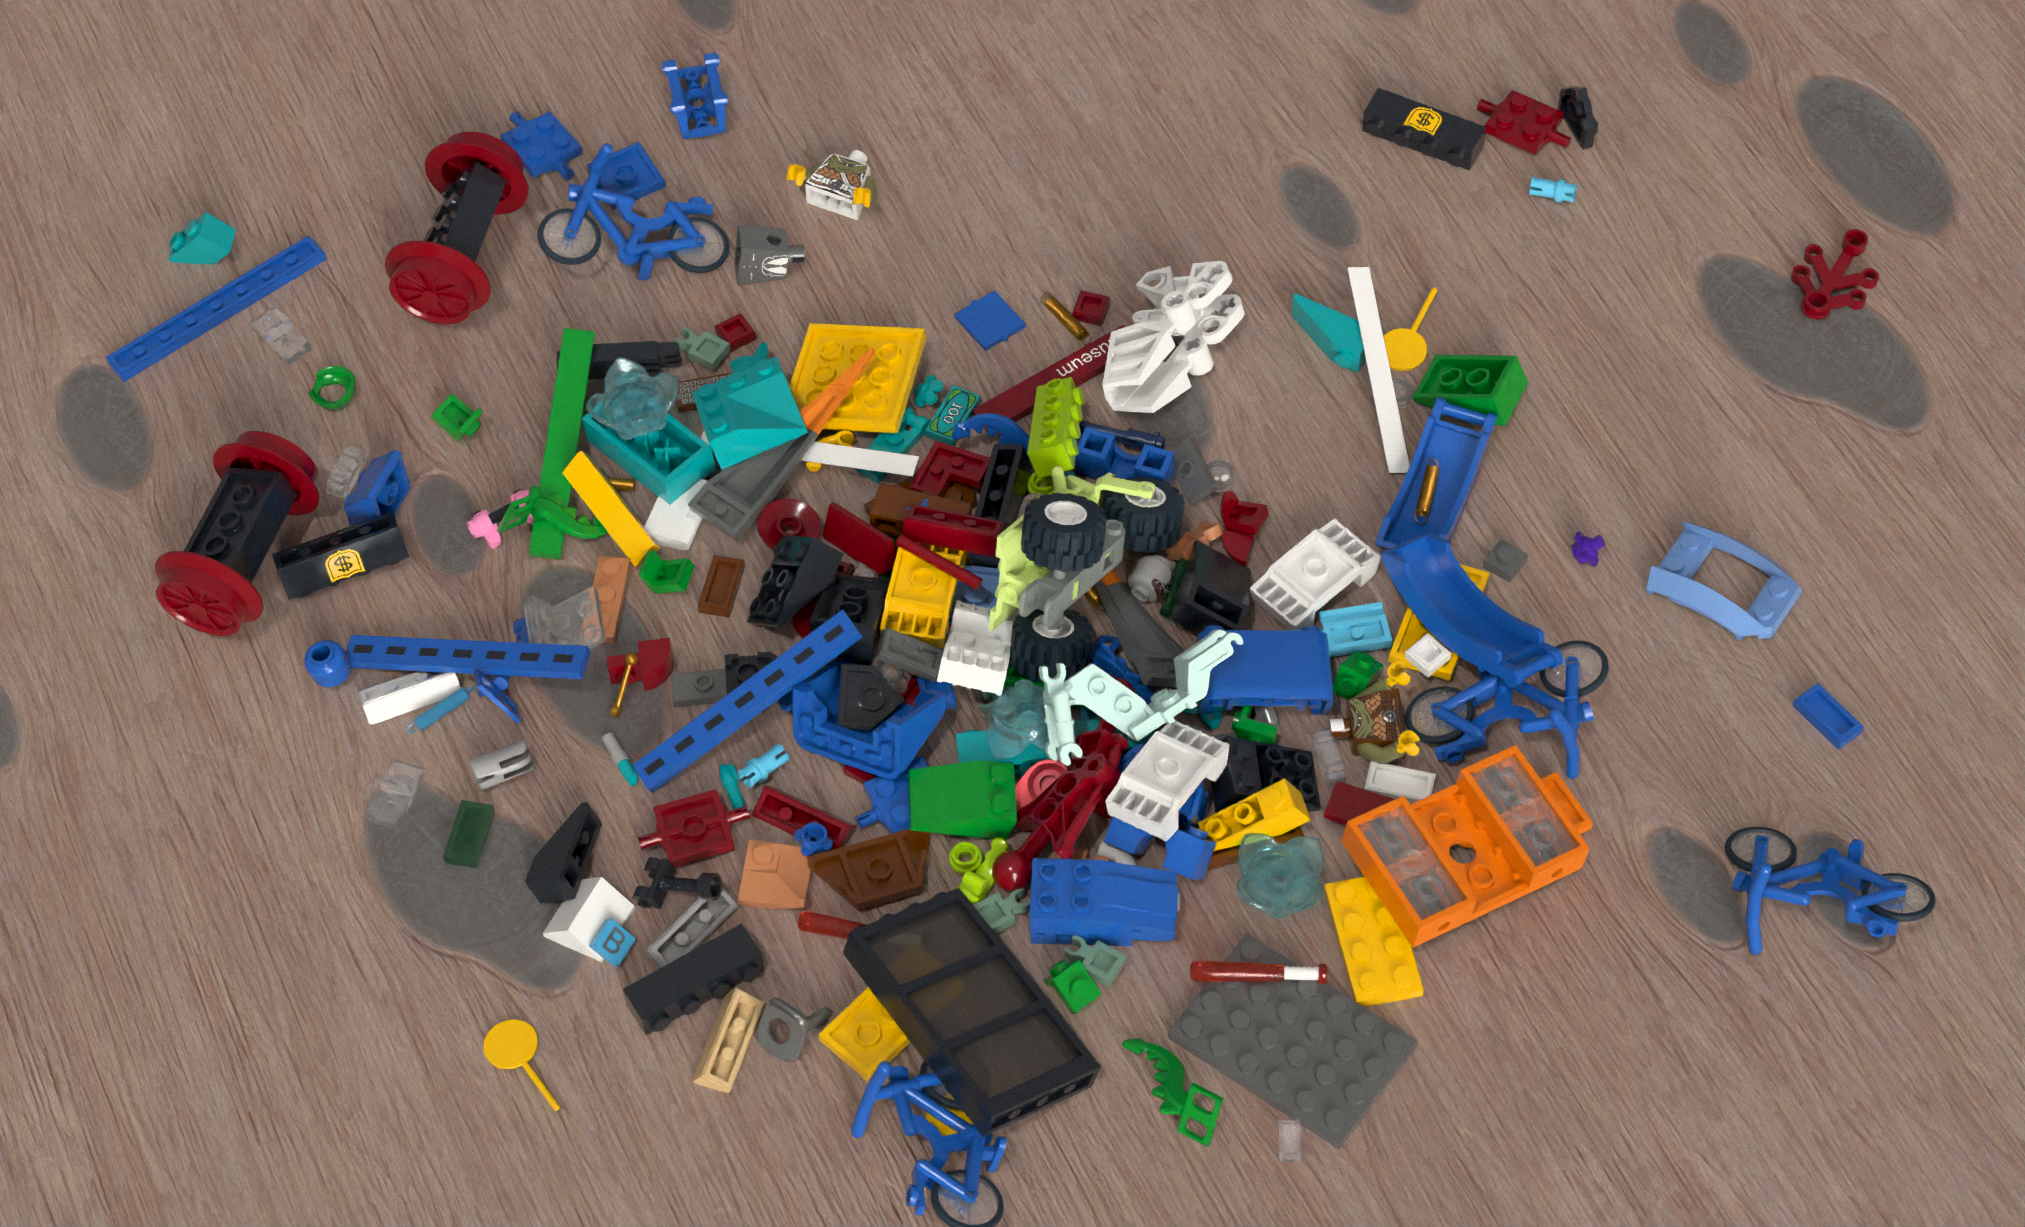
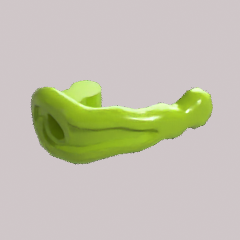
M1000 837L992 839L991 850L986 853L985 860L978 867L976 873L967 870L961 884L955 887V889L960 888L972 904L985 899L988 892L994 886L992 865L997 856L1008 850V842Z

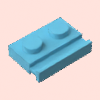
M1382 602L1319 612V622L1321 623L1322 630H1324L1328 637L1330 657L1353 654L1355 651L1365 652L1392 647L1393 640L1386 614L1383 611Z

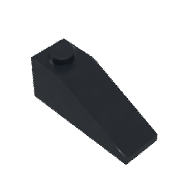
M588 802L581 803L534 856L525 882L540 903L570 900L576 897L602 826L601 821Z

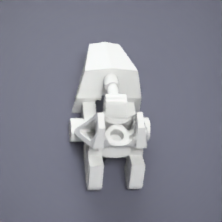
M1223 261L1193 263L1190 276L1174 277L1171 266L1149 271L1136 284L1137 289L1154 304L1155 308L1136 312L1132 316L1134 325L1111 332L1102 385L1105 399L1113 411L1154 413L1192 387L1187 376L1188 372L1191 375L1199 376L1212 369L1214 361L1207 344L1211 345L1221 342L1245 315L1239 296L1235 294L1222 295L1233 279L1227 263ZM1152 280H1161L1154 287L1147 285ZM1199 294H1206L1201 298L1198 296ZM1218 326L1217 330L1209 333L1206 332L1209 328ZM1173 339H1174L1179 345H1178L1177 348L1174 350V352L1171 354V356L1168 358V360H1167L1166 362H1164L1163 360H1164V359L1168 356V354L1176 347V346H1175V343H1174V341H1173Z

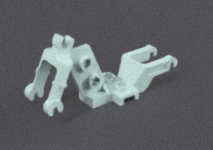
M1216 629L1175 657L1174 666L1177 690L1170 689L1168 691L1163 689L1155 693L1150 698L1152 702L1148 705L1141 697L1094 664H1089L1066 681H1064L1066 677L1064 664L1056 663L1057 675L1054 678L1048 676L1047 666H1040L1039 675L1045 687L1043 692L1046 716L1044 723L1047 724L1049 739L1045 745L1047 757L1054 761L1059 759L1061 763L1068 766L1071 764L1068 757L1069 752L1076 757L1082 756V750L1079 745L1075 744L1074 719L1071 717L1070 706L1074 704L1086 706L1127 735L1128 738L1139 741L1164 723L1171 724L1175 721L1173 718L1175 715L1186 708L1193 709L1197 706L1195 702L1207 695L1211 669L1233 654V647L1230 644L1232 640L1237 645L1243 644L1242 637L1234 632L1227 633L1224 630Z

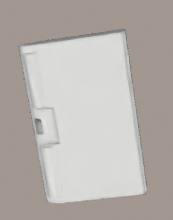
M701 479L671 505L658 496L644 526L658 545L679 550L689 549L702 518L690 510L688 503L705 485L707 480Z

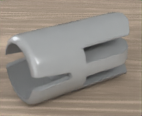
M525 740L515 742L470 760V767L473 769V775L480 790H485L535 770Z

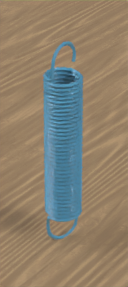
M473 686L468 690L461 687L431 709L429 708L423 714L417 716L414 719L415 722L408 726L407 733L416 731L415 729L412 732H408L409 727L416 723L421 731L430 724L432 725L442 716H445L454 708L469 700L466 692L469 691L468 693H471L477 686Z

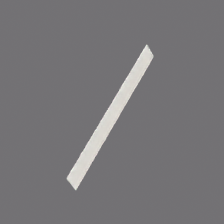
M1348 267L1389 473H1407L1410 465L1369 267Z
M704 430L701 439L709 444ZM813 442L801 461L913 476L919 456Z

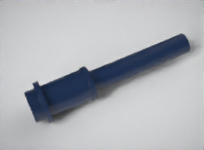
M1081 421L1079 424L1082 434L1086 427L1115 435V441L1124 443L1125 448L1142 451L1144 445L1147 444L1164 449L1165 437L1160 436V432L1150 434L1133 430L1132 428L1124 431Z

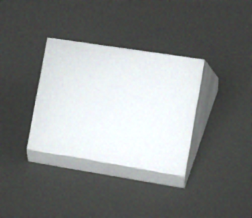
M604 878L582 879L575 899L562 902L543 932V936L602 962L604 959L589 947L590 943L606 919L612 918L624 928L635 910V906Z

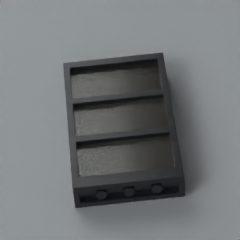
M960 888L947 893L940 892L932 899L920 904L913 903L905 910L893 915L886 914L878 921L866 926L859 925L848 934L843 955L983 1137L1092 1087L1101 1068L1100 1064Z

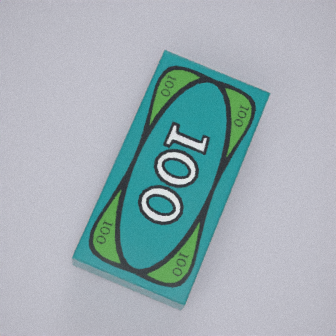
M953 385L925 429L926 437L954 446L957 440L952 438V432L956 422H964L973 416L972 409L979 406L981 396Z

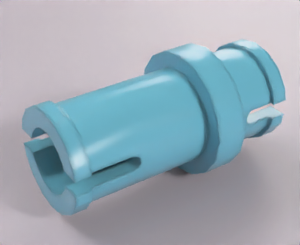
M1533 176L1530 183L1532 189H1529V195L1553 198L1558 203H1562L1563 200L1574 203L1577 194L1575 190L1577 191L1578 185L1566 183L1565 179L1554 181Z
M775 744L773 748L757 759L751 758L748 760L747 766L743 769L741 768L738 771L740 779L749 776L742 781L748 788L753 787L757 782L763 783L768 779V774L789 761L788 753L775 758L785 750L780 744Z

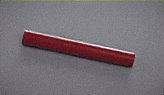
M903 534L898 537L896 541L898 547L975 590H978L982 585L983 579Z

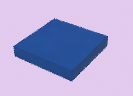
M639 142L612 153L603 167L601 176L602 190L628 195L637 200L666 187L664 178ZM592 162L587 164V170L589 173L591 170ZM609 203V205L611 206V208H612L613 210H615V209H616V205Z

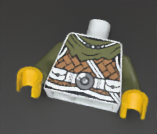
M853 150L848 158L832 154L825 162H821L809 169H805L797 164H790L788 167L786 180H795L797 186L805 184L807 203L858 220L863 206L865 205V207L869 208L870 204L875 203L877 200L876 183L870 176V167L866 164L867 156L859 150Z

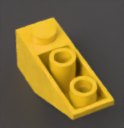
M1282 779L1198 822L1200 829L1208 832V839L1217 842L1214 851L1282 835L1311 819L1301 792L1286 779Z

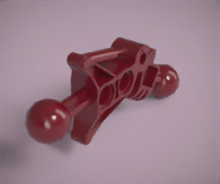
M1114 678L1136 694L1131 683L1123 678ZM1100 717L1096 730L1084 732L1076 736L1075 744L1081 748L1082 756L1076 757L1071 753L1069 757L1071 764L1067 770L1036 799L1017 811L1015 826L1021 831L1033 830V832L1018 850L1004 851L996 857L992 865V877L999 888L1012 892L1016 889L1027 887L1032 880V860L1038 856L1050 840H1052L1053 851L1062 859H1070L1073 856L1075 841L1096 808L1095 805L1103 796H1109L1117 785L1123 773L1118 769L1122 752L1128 747L1129 741L1122 734L1114 733L1116 727Z

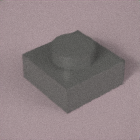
M1500 539L1484 560L1483 568L1510 583L1527 562L1528 554Z

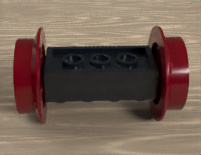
M467 131L454 134L447 139L446 143L434 147L428 153L425 160L427 178L444 198L443 204L438 206L432 219L435 220V224L428 230L423 241L400 243L391 248L385 259V270L390 279L389 290L393 299L404 310L425 321L438 324L459 323L465 320L472 311L480 309L487 303L491 294V284L485 272L475 261L493 215L509 214L520 209L525 204L529 195V186L524 176V164L517 152L500 139L480 132Z
M262 431L244 432L238 436L235 443L224 444L216 450L213 455V465L218 476L221 478V482L184 551L166 552L160 555L155 563V573L160 581L156 589V597L160 605L181 623L203 633L216 636L233 635L239 630L242 623L255 621L261 616L264 609L263 600L251 584L286 516L306 515L314 511L319 504L320 495L315 485L318 478V469L314 461L292 442L280 436Z

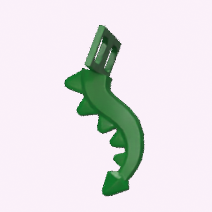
M537 486L530 488L528 496L510 503L497 528L500 534L526 523L531 513L534 520L546 518L572 537L594 539L608 533L597 517L594 518L593 525L590 524L589 518L586 515H582L576 520V508H562L559 494L555 493L549 498H545ZM526 503L525 506L516 509L519 505ZM520 517L517 521L508 524L510 521Z
M1141 1038L1124 1040L1122 1043L1124 1048L1137 1055L1146 1052L1148 1060L1158 1059L1153 1067L1162 1072L1155 1073L1154 1079L1161 1085L1153 1088L1151 1093L1156 1097L1164 1099L1159 1112L1161 1114H1177L1181 1116L1177 1132L1208 1147L1212 1140L1224 1098L1195 1083L1191 1084L1189 1093L1184 1090V1067L1174 1054L1161 1046L1144 1042ZM1196 1092L1214 1100L1213 1112L1195 1104ZM1188 1118H1192L1207 1127L1205 1137H1201L1187 1129Z

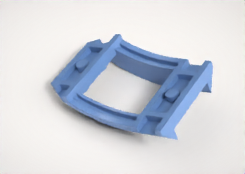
M1682 521L1683 532L1658 567L1651 566L1646 587L1647 594L1653 595L1656 592L1668 596L1669 601L1692 609L1717 622L1733 633L1736 640L1741 641L1744 636L1757 635L1758 639L1772 638L1801 595L1802 588L1786 569L1756 548L1727 534ZM1713 547L1750 563L1770 577L1747 612L1718 592L1692 580Z

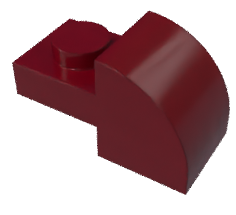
M670 637L638 642L639 652L635 653L638 661L632 667L628 684L642 681L644 691L657 688L669 678L674 666ZM627 654L607 657V668L611 685L621 684L627 664L625 661Z

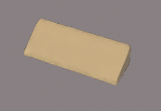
M737 987L725 995L692 1082L722 1092H731L765 1002Z

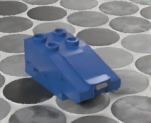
M1033 858L1030 900L1031 944H1057L1058 941V944L1071 945L1073 935L1083 938L1087 945H1095L1097 940L1108 946H1132V940L1170 941V939H1175V920L1177 919V911L1180 910V894L1178 893V888H1176V872L1104 860Z

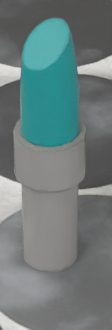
M612 732L605 734L602 737V741L611 755L612 762L629 785L635 786L638 778L630 763L629 756L621 748Z

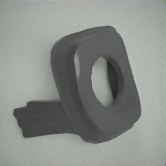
M771 998L762 1014L757 1041L761 1047L772 1055L787 1062L795 1061L802 1050L807 1032L828 1022L830 1009L824 1007L805 1018L801 1012L780 998ZM773 1018L782 1019L789 1027L790 1035L787 1042L781 1043L773 1038L770 1032V1023Z

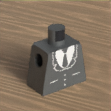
M738 225L734 257L737 285L782 280L786 277L787 263H804V246L788 245L785 230Z

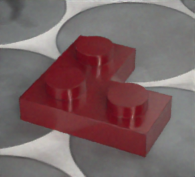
M935 440L909 489L918 492H930L935 496L943 497L952 480L981 489L990 457Z

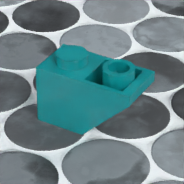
M205 212L198 219H192L181 232L177 231L173 234L169 241L171 250L168 260L173 263L214 265L230 253L236 229Z

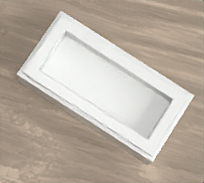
M1371 761L1364 789L1393 799L1405 796L1408 802L1413 804L1432 795L1436 774L1390 764H1378Z

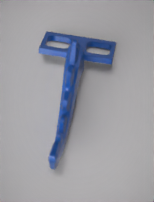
M984 413L975 415L964 422L957 421L952 432V438L958 440L970 437L971 429L980 434L983 431V427H987L988 435L991 437L1001 432L998 440L999 444L1024 445L1026 452L1028 451L1030 436L1016 422L999 414Z
M529 617L514 621L513 629L514 633L517 634L516 639L518 640L516 643H533L534 629L529 623ZM477 669L474 674L477 688L479 689L478 695L480 697L487 696L516 723L520 722L517 704L503 692L509 687L510 676L488 675L490 677L488 679Z
M1101 635L1092 644L1090 663L1097 667L1101 665L1104 672L1111 673L1116 678H1123L1131 683L1136 694L1146 704H1150L1152 702L1150 698L1154 695L1150 686H1145L1141 683L1140 676L1129 669L1124 658L1117 657L1112 653L1120 645L1118 637ZM1109 641L1113 643L1108 647L1104 642Z

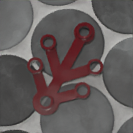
M1850 229L1844 234L1842 241L1843 251L1831 271H1829L1823 258V249L1820 246L1812 244L1806 247L1804 261L1807 264L1813 265L1821 287L1819 290L1815 289L1810 280L1811 271L1807 266L1797 265L1793 268L1791 281L1800 286L1805 296L1801 301V311L1804 315L1811 319H1823L1830 314L1831 309L1848 306L1851 309L1859 310L1864 307L1867 295L1863 290L1853 289L1849 294L1832 297L1830 295L1835 290L1858 285L1865 289H1873L1877 286L1879 273L1872 268L1864 269L1860 273L1843 276L1853 258L1866 250L1868 236L1865 232L1859 229Z

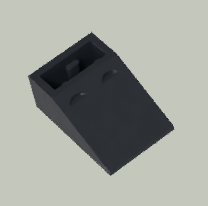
M783 535L782 539L775 546V556L770 568L763 574L762 586L758 596L750 605V615L747 622L756 625L781 627L832 583L844 553L814 537Z
M1195 540L1168 618L1197 634L1204 631V627L1212 625L1222 626L1224 630H1242L1250 607V569L1204 543Z
M1226 736L1222 740V742L1229 744L1227 765L1215 782L1211 781L1216 813L1282 779H1286L1301 792L1308 812L1321 809L1311 751Z

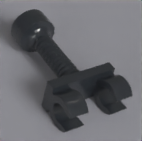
M650 857L643 870H651L648 876L653 878L651 887L637 886L632 899H639L637 905L640 907L651 908L654 906L658 909H661L668 890L697 892L701 899L717 900L722 893L723 883L718 873H702L698 879L674 878L676 869L667 858L658 859Z

